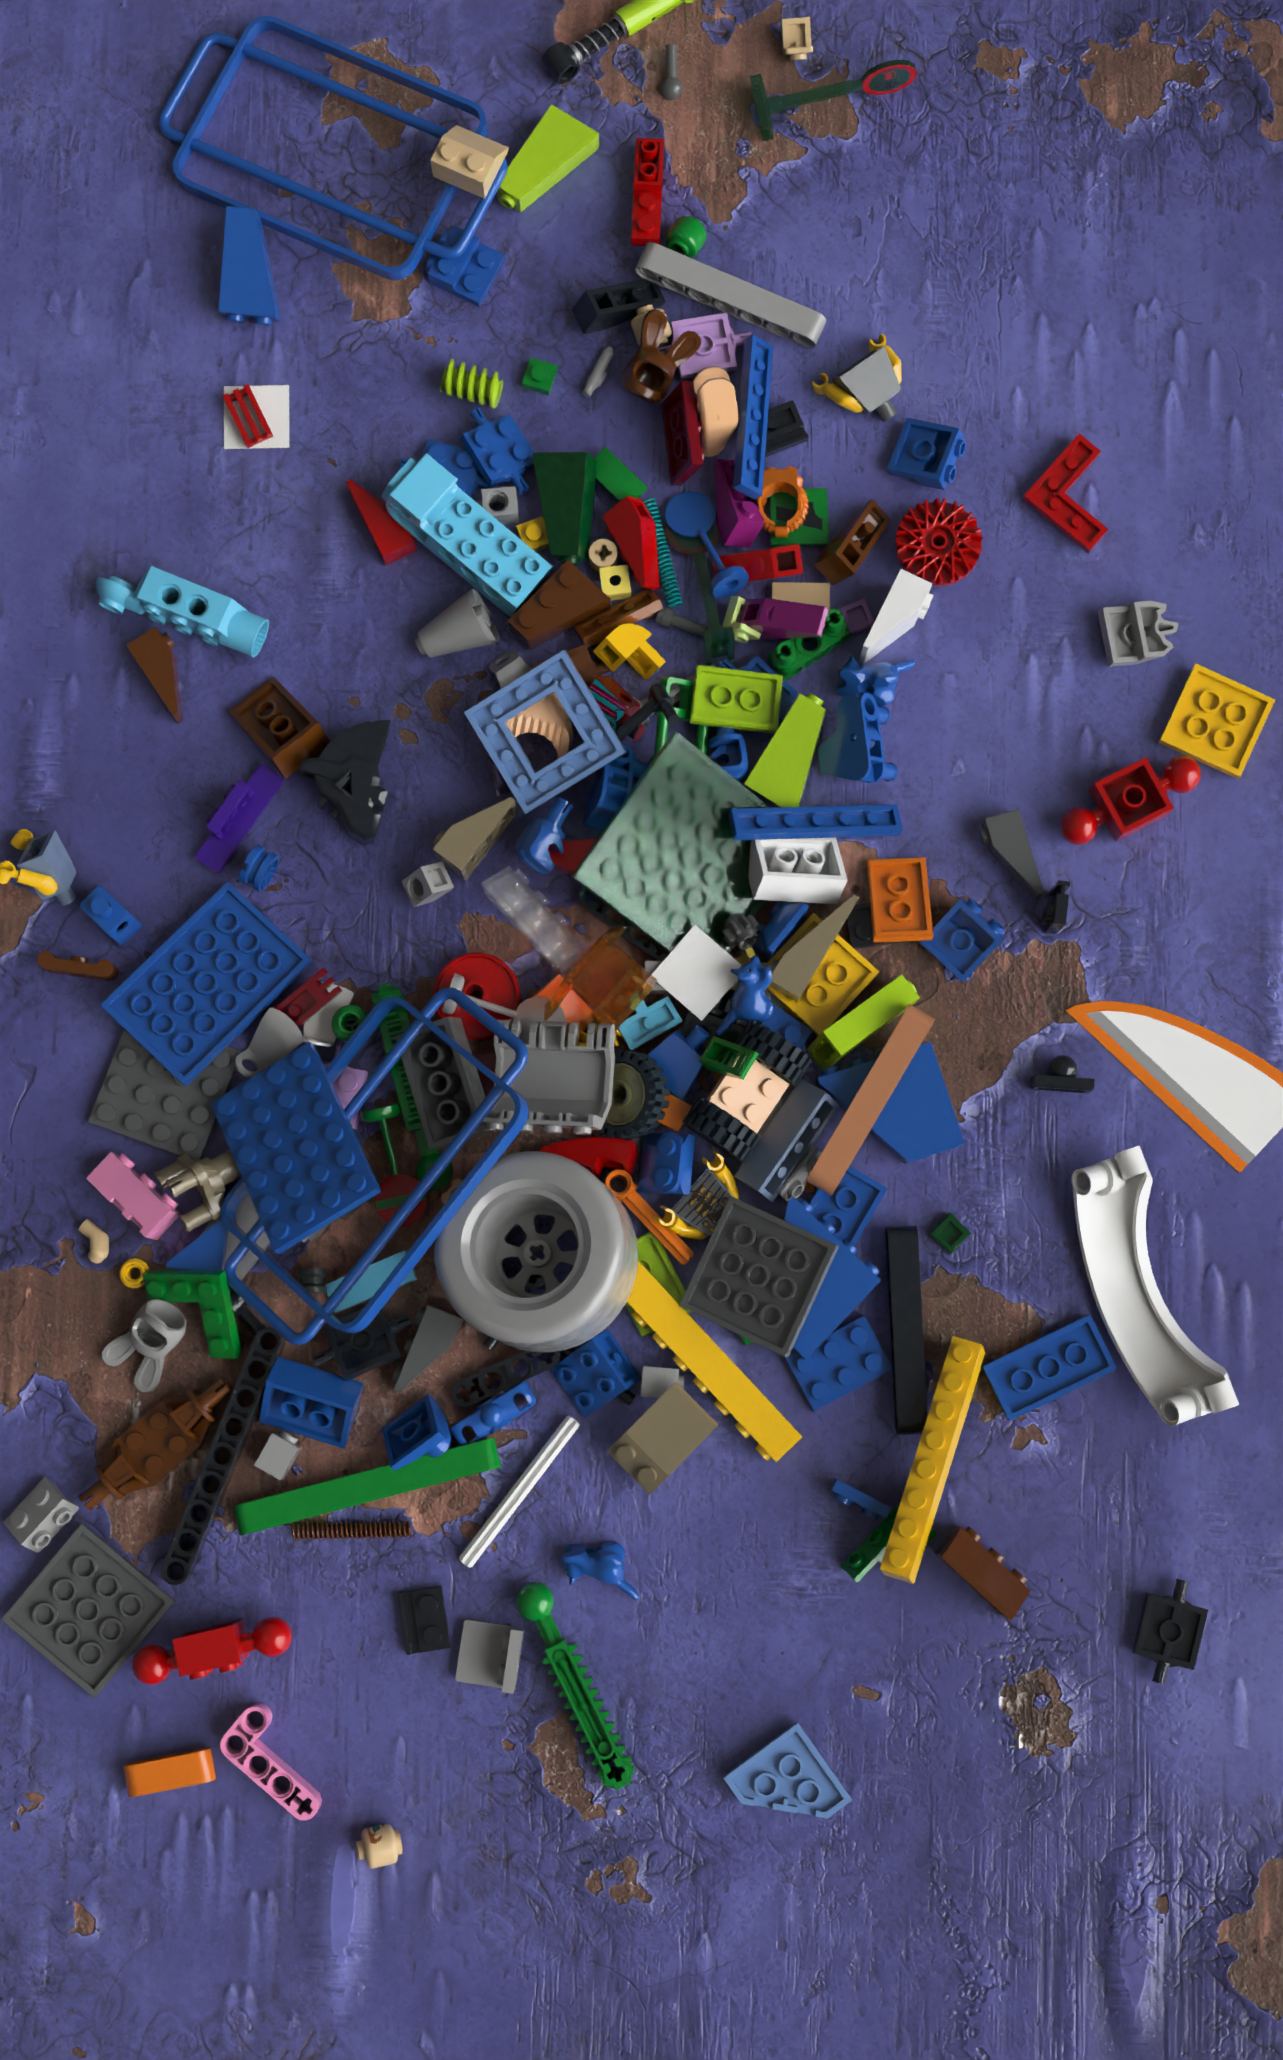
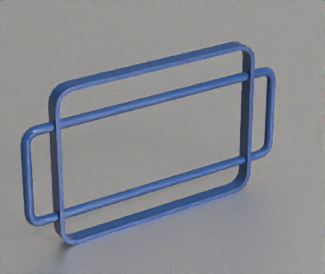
M262 16L254 19L245 28L239 40L217 32L205 36L200 41L158 118V126L162 135L181 144L173 161V172L183 189L224 208L226 206L252 208L188 180L183 176L184 166L193 150L414 246L408 259L403 264L396 267H388L256 209L260 214L262 225L385 279L401 280L411 275L425 251L444 259H454L464 253L506 176V159H504L486 198H480L457 243L452 247H444L431 241L459 189L456 186L447 184L419 236L199 139L245 56L439 139L449 131L444 127L252 46L258 34L269 30L277 31L474 115L480 121L475 133L486 137L488 132L487 120L484 111L478 104L276 17ZM219 44L232 49V54L189 132L185 134L170 127L169 122L211 46Z
M456 988L439 990L432 996L421 1012L399 997H388L381 1000L326 1068V1072L333 1085L383 1019L392 1010L405 1008L416 1018L344 1109L349 1122L425 1025L495 1082L496 1085L324 1305L316 1300L256 1243L257 1239L264 1232L260 1218L247 1234L236 1223V1209L248 1193L242 1177L222 1203V1222L241 1241L224 1265L228 1285L291 1344L302 1345L309 1342L325 1322L345 1333H357L364 1330L520 1133L527 1121L529 1111L527 1102L510 1086L527 1063L528 1051L526 1045ZM451 999L515 1051L516 1057L514 1062L501 1078L430 1020L444 1001ZM507 1092L515 1104L514 1115L510 1122L353 1321L342 1324L332 1315L334 1310L503 1094ZM249 1250L317 1313L302 1332L296 1333L236 1276V1267Z

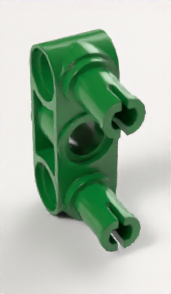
M831 609L828 611L821 636L790 638L767 655V659L777 673L783 675V679L786 681L840 646L852 636V632L847 627L841 612L838 609ZM812 640L817 644V648L807 651L802 647V643Z

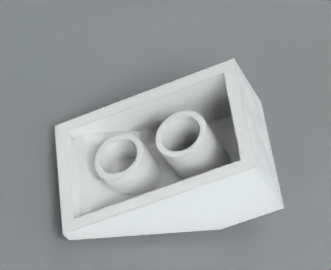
M900 569L863 645L859 663L865 664L914 627L918 618L924 619L934 596L929 593L933 583Z

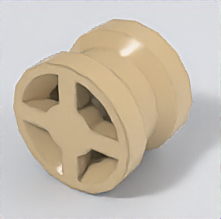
M598 539L590 546L589 560L592 569L599 573V568L617 566L618 552L617 547L612 541Z

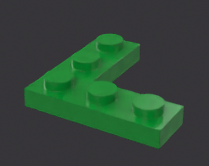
M148 1269L142 1274L148 1301L160 1299L167 1302L199 1303L210 1358L236 1359L242 1354L225 1270Z

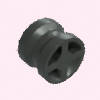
M325 1268L296 1269L299 1284L309 1293H326V1286L323 1284V1278L326 1276Z

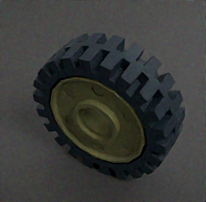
M615 1050L612 1104L602 1129L597 1131L612 1138L642 1137L641 1135L651 1133L650 1129H656L659 1126L657 1120L663 1119L666 1114L661 1110L662 1108H668L669 1101L664 1100V1096H670V1089L664 1088V1085L668 1084V1079L661 1076L664 1070L661 1066H656L658 1062L653 1058H649V1055L630 1050Z

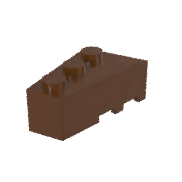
M567 560L508 620L509 631L529 650H532L561 635L563 631L609 609L610 598Z

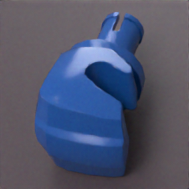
M716 727L717 736L709 741L710 748L715 750L710 756V765L718 761H724L726 765L724 767H716L711 772V777L722 783L740 781L748 774L749 770L745 740L741 734L734 733L732 728Z
M556 797L546 818H535L533 822L529 823L515 843L514 850L519 860L536 873L547 874L554 868L548 847L555 853L564 852L562 841L565 838V833L560 827L570 810H572V804L560 797Z

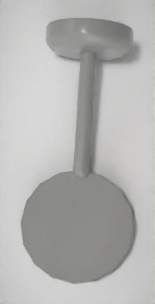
M455 973L450 988H456L462 992L465 983L464 977ZM466 995L482 1008L512 1017L513 1020H520L523 1024L522 1042L524 1044L529 1043L532 1021H540V1024L542 1021L566 1022L562 1008L557 1002L548 997L535 996L528 998L515 1011ZM451 999L446 1000L442 1013L453 1014L458 1004Z

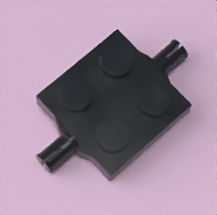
M383 1308L364 1330L357 1333H345L327 1323L324 1325L328 1336L329 1349L315 1355L313 1354L312 1357L317 1367L334 1360L340 1367L345 1381H348L402 1358L396 1344V1333L412 1327L408 1315L391 1322L385 1316ZM360 1309L356 1312L339 1318L338 1320L342 1324L349 1323L353 1321L363 1309Z
M1176 1578L1173 1596L1161 1597L1146 1593L1132 1653L1148 1657L1157 1663L1152 1679L1156 1683L1165 1685L1168 1667L1181 1666L1191 1670L1195 1669L1208 1609L1194 1606L1185 1600L1188 1581Z

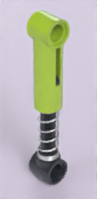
M632 0L616 10L613 14L614 17H611L609 23H602L601 28L598 30L593 29L590 35H583L582 40L579 42L574 41L570 45L559 42L552 45L543 54L542 62L558 84H565L578 74L586 57L591 58L590 55L596 51L600 52V48L605 45L609 46V43L615 39L619 40L621 35L629 38L684 2L692 3L696 0Z

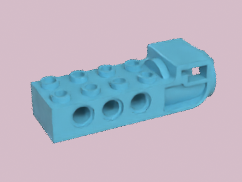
M425 453L418 462L414 458H410L383 491L381 498L386 502L388 513L400 526L511 618L547 577L552 565L461 490L456 484L457 478L430 455Z

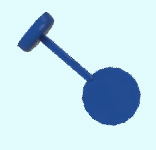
M687 491L673 497L666 506L665 519L667 525L674 533L682 537L693 538L699 536L719 571L713 577L709 586L713 596L725 598L740 591L749 580L746 570L740 566L725 568L706 534L716 520L714 503L708 496L700 492Z

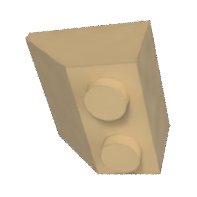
M456 125L442 136L430 160L433 177L485 199L509 148Z

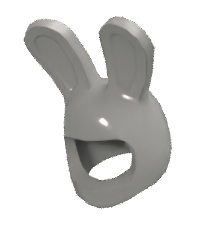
M156 1299L146 1302L140 1307L133 1318L130 1331L115 1338L105 1346L102 1351V1359L109 1366H118L135 1350L144 1355L145 1357L135 1375L134 1384L141 1392L153 1391L160 1382L165 1356L177 1346L185 1334L187 1321L183 1313L167 1301Z

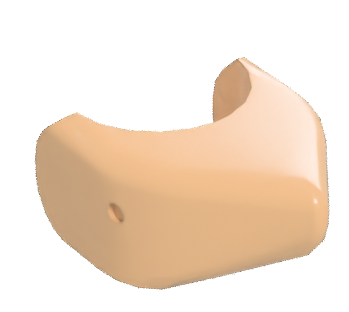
M717 366L702 369L693 381L694 391L698 399V420L701 423V447L704 449V456L706 457L716 456L724 449L739 421L734 386L730 382L728 373Z
M555 692L506 722L515 737L528 732L545 736L554 745L558 753V759L571 751L573 741L572 723Z

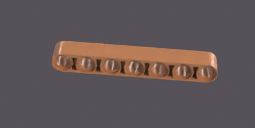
M911 1004L908 1005L806 1179L807 1182L827 1194L833 1195L927 1035L935 1018Z

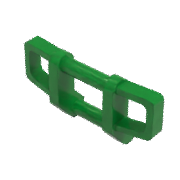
M662 677L659 684L664 686L668 695L671 684L680 687L679 708H673L680 720L690 721L692 682L675 677ZM655 712V715H657L654 755H651L650 791L656 795L681 797L685 770L708 772L706 753L709 726L697 724L694 760L666 756L668 721L662 712ZM662 767L674 769L671 790L662 788Z

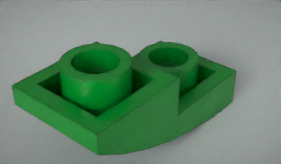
M604 446L594 457L597 460L596 479L619 501L626 496L639 498L648 488L607 447Z

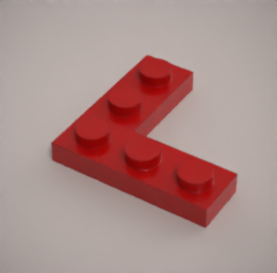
M1079 433L1026 492L1023 500L1089 554L1109 529L1065 494L1101 453V450Z

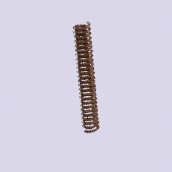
M385 1520L383 1521L382 1530L381 1521H378V1531L376 1521H374L373 1532L371 1521H369L368 1534L366 1521H364L363 1533L361 1521L359 1522L358 1532L356 1521L354 1522V1531L352 1530V1522H349V1532L347 1522L345 1521L344 1534L342 1522L339 1523V1534L337 1522H335L333 1533L332 1521L330 1522L329 1532L328 1522L325 1523V1533L323 1531V1522L320 1523V1534L318 1522H316L315 1535L313 1522L310 1524V1535L308 1522L306 1523L305 1534L303 1522L301 1523V1533H299L298 1522L296 1523V1534L294 1532V1525H291L294 1540L297 1538L299 1540L302 1538L304 1540L307 1538L309 1540L311 1538L314 1540L316 1538L318 1540L321 1538L325 1540L326 1537L328 1540L331 1537L333 1540L335 1538L338 1540L340 1538L345 1539V1537L347 1539L350 1537L352 1539L355 1537L357 1539L360 1537L362 1539L364 1537L367 1539L369 1537L372 1539L376 1537L378 1539L379 1536L381 1538L385 1536L386 1539L389 1536L390 1538H398V1536L400 1538L403 1536L407 1538L408 1535L410 1538L413 1537L409 1520L407 1521V1528L405 1527V1521H402V1530L398 1520L397 1532L395 1521L392 1522V1532L390 1521H388L387 1531Z

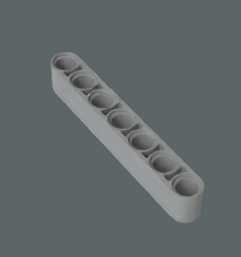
M653 242L646 243L635 268V272L640 277L723 313L727 312L730 316L807 348H814L826 323V318L815 310Z

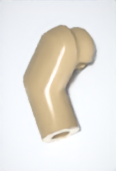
M86 1219L78 1231L90 1239L89 1260L99 1264L109 1254V1237L93 1222Z

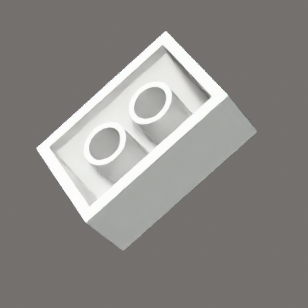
M836 837L751 840L748 878L754 900L838 903L848 880Z

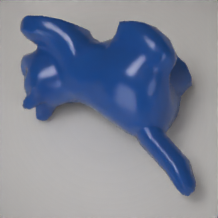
M851 655L848 662L838 671V676L844 683L837 687V693L845 696L847 694L857 695L868 692L875 698L877 706L888 705L895 699L894 691L898 683L899 674L910 670L916 662L912 659L894 665L886 662L861 665Z
M757 956L751 957L749 962L738 969H731V972L738 977L739 983L731 997L730 1011L716 1030L717 1035L728 1031L735 1020H757L764 1022L772 1015L774 1010L773 1003L764 994L765 989L772 980L771 969L768 966L762 968Z
M605 1541L596 1550H592L583 1544L565 1545L566 1553L561 1555V1560L563 1561L562 1567L569 1577L570 1585H573L577 1578L586 1575L594 1577L603 1583L614 1584L632 1599H639L636 1589L624 1580V1557L626 1551L621 1544L616 1541Z

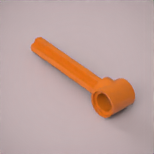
M614 1170L608 1174L605 1185L681 1265L687 1264L694 1257V1252L675 1232L653 1220L654 1216L659 1219L662 1218L635 1191L638 1186L632 1181L631 1176L624 1170ZM615 1178L624 1180L626 1189L623 1192L613 1191L610 1187L611 1180Z

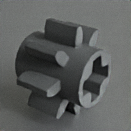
M736 913L725 922L724 926L726 929L722 931L725 935L724 939L731 948L738 945L742 950L748 949L758 941L759 936L757 933L761 931L758 928L759 923L752 914L745 918L742 913Z

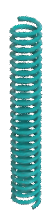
M648 498L643 502L651 501L645 505L655 521L657 553L660 555L658 556V560H660L658 561L659 579L661 580L660 583L663 584L662 588L665 593L664 597H666L665 601H667L666 605L670 607L683 604V601H680L682 597L680 596L681 593L678 592L680 589L677 588L679 584L676 582L678 580L675 579L676 575H673L675 571H673V563L670 562L672 559L669 558L670 554L668 552L670 550L667 549L665 533L662 532L664 529L661 528L659 511H656L658 509L656 507L657 503L654 502L656 499Z

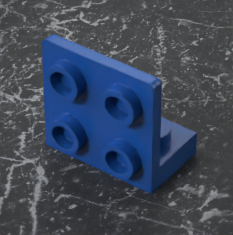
M608 1329L551 1368L584 1418L642 1379Z

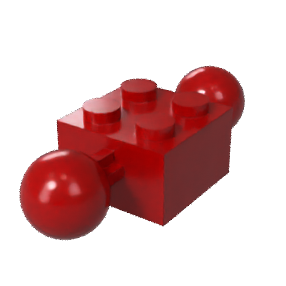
M1177 756L1167 762L1163 775L1157 777L1147 757L1095 782L1088 792L1097 807L1090 811L1081 807L1068 810L1061 818L1060 832L1067 842L1083 845L1094 838L1098 826L1106 823L1115 842L1168 816L1174 807L1166 792L1170 790L1176 793L1192 791L1200 782V767L1194 759L1188 756Z
M274 1616L262 1619L256 1625L254 1631L245 1633L243 1619L194 1630L172 1639L174 1650L167 1651L165 1648L154 1644L142 1647L134 1655L132 1671L137 1680L146 1685L161 1683L168 1677L171 1670L177 1668L179 1677L189 1675V1680L208 1676V1673L213 1672L215 1668H219L220 1673L238 1669V1666L243 1665L242 1661L250 1656V1651L257 1650L262 1655L268 1657L283 1654L291 1644L292 1631L285 1620Z

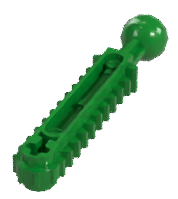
M390 983L377 986L379 992L371 994L374 1007L381 1000L388 997H399L404 1000L400 986L392 988ZM405 1008L392 1010L379 1025L386 1054L396 1044L395 1036L404 1033L411 1025ZM400 1057L391 1068L407 1132L409 1134L415 1133L421 1159L417 1163L415 1172L416 1178L420 1182L441 1154L438 1153V1149H429L402 1058ZM451 1162L429 1190H441L451 1182L453 1176Z
M540 1582L525 1584L516 1595L515 1604L517 1611L525 1619L534 1621L546 1645L545 1652L547 1654L543 1658L542 1663L543 1665L552 1664L548 1674L557 1675L553 1684L554 1686L563 1687L559 1692V1697H567L568 1700L564 1704L565 1709L573 1708L574 1710L570 1714V1720H579L575 1730L576 1732L584 1731L583 1736L580 1738L581 1743H590L586 1748V1753L595 1754L591 1763L592 1765H600L597 1776L601 1778L604 1786L619 1790V1788L631 1783L632 1773L635 1770L631 1762V1756L622 1753L626 1749L625 1744L616 1743L620 1738V1733H611L615 1723L614 1721L606 1722L605 1720L609 1716V1710H600L604 1700L595 1699L599 1691L597 1687H589L593 1677H584L583 1675L588 1670L587 1665L579 1666L578 1664L583 1658L582 1653L573 1654L578 1646L577 1642L568 1643L566 1637L562 1638L551 1615L554 1607L553 1593L548 1586ZM612 1756L617 1767L623 1766L620 1776H617L615 1772L609 1773L611 1771L609 1758Z

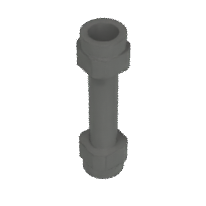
M663 607V609L659 610L655 623L668 629L671 625L707 638V643L721 646L726 633L725 630L715 624L709 627L675 615V610Z

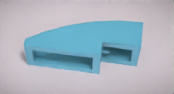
M402 1251L371 1264L334 1312L338 1313L370 1300L406 1255L407 1251ZM414 1268L400 1286L418 1280ZM346 1276L325 1285L328 1297L331 1296Z

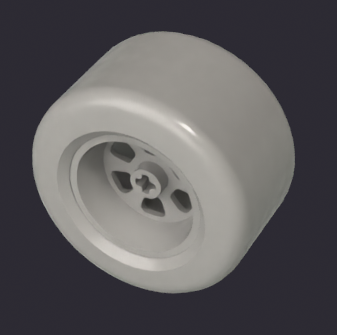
M525 1151L503 1155L498 1159L434 1241V1260L437 1276L446 1298L455 1311L469 1325L481 1333L520 1350L556 1352L570 1349L592 1339L609 1326L626 1304L635 1282L638 1267V1245L635 1230L626 1209L615 1194L588 1169L571 1159L557 1154ZM538 1215H547L555 1218V1223L549 1234L537 1233L535 1218ZM516 1225L521 1226L527 1235L526 1240L520 1247L507 1244L506 1242L507 1235ZM567 1231H573L578 1242V1248L574 1251H561L558 1244L559 1238ZM538 1249L545 1254L543 1260L535 1255ZM507 1258H519L523 1268L514 1278L509 1279L504 1272L502 1262ZM562 1262L573 1265L574 1267L568 1277L560 1284L554 1275L556 1267ZM532 1275L544 1277L546 1286L544 1294L526 1292V1285Z

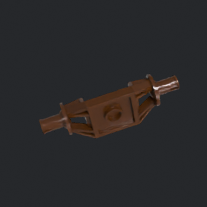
M219 1377L217 1381L201 1394L195 1392L192 1388H188L185 1394L160 1401L116 1438L102 1464H98L95 1467L99 1480L78 1496L81 1502H86L91 1498L84 1506L91 1511L110 1493L122 1500L127 1493L156 1486L201 1448L211 1423L217 1419L212 1407L229 1393L233 1392L229 1385H225L227 1382L222 1377ZM203 1415V1416H204L203 1419L199 1422V1424H198V1425L195 1427V1429L193 1430L191 1427H192V1426L198 1421V1419ZM132 1477H135V1479H133L132 1481H130V1482H128L127 1484L121 1486L122 1483L126 1482L127 1480H129V1479L132 1478Z

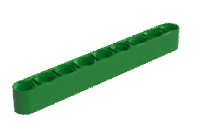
M493 1437L448 1449L444 1454L437 1457L424 1455L395 1471L390 1465L237 1504L233 1506L239 1535L241 1536L502 1466L495 1438Z

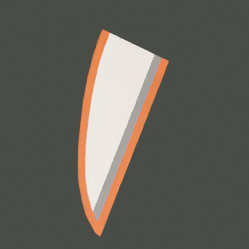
M1096 1001L1075 1005L1065 1010L1239 1173L1282 1129L1283 1073L1242 1046L1194 1022L1146 1005L1116 1001Z

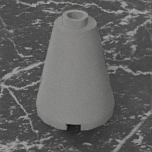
M471 589L418 631L419 638L415 639V642L422 655L427 654L430 658L494 644L499 641V634L496 625L491 626L489 618L491 614L478 591Z

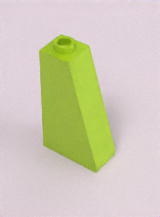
M551 104L507 168L506 176L497 191L499 202L508 209L514 208L519 212L525 210L599 148V133Z
M810 692L806 697L799 694L744 784L780 807L800 806L826 709L821 707L824 702Z
M900 975L824 1030L806 1050L822 1071L832 1067L902 1014L909 1004L913 1005L920 998L915 986L906 980L903 975Z

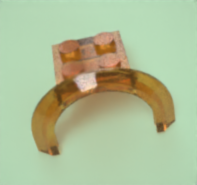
M624 925L607 929L567 974L545 1004V1021L552 1016L569 991L574 988L595 1006L592 1013L602 1022L614 1024L616 1031L650 993L657 979L614 944L623 934L626 928Z

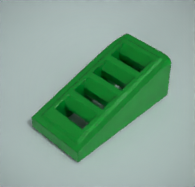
M713 1036L699 1062L709 1071L744 1080L759 1054L751 1049Z

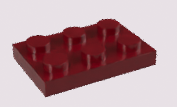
M681 381L661 403L670 482L673 486H682L704 462V449L700 445L699 437L701 423L697 420L696 413L698 399L693 389V381Z

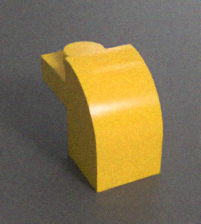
M631 623L622 624L615 628L593 650L612 672L627 660L646 681L666 662L646 641L652 634L644 627Z

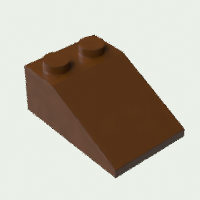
M274 676L228 711L231 717L285 779L299 769L300 763L316 756L330 742L319 722Z

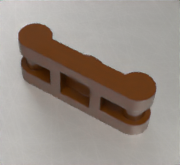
M43 951L37 957L38 965L50 973L103 981H114L119 976L118 968L106 959L93 964L88 963V958L71 956L70 960L59 959L49 951Z

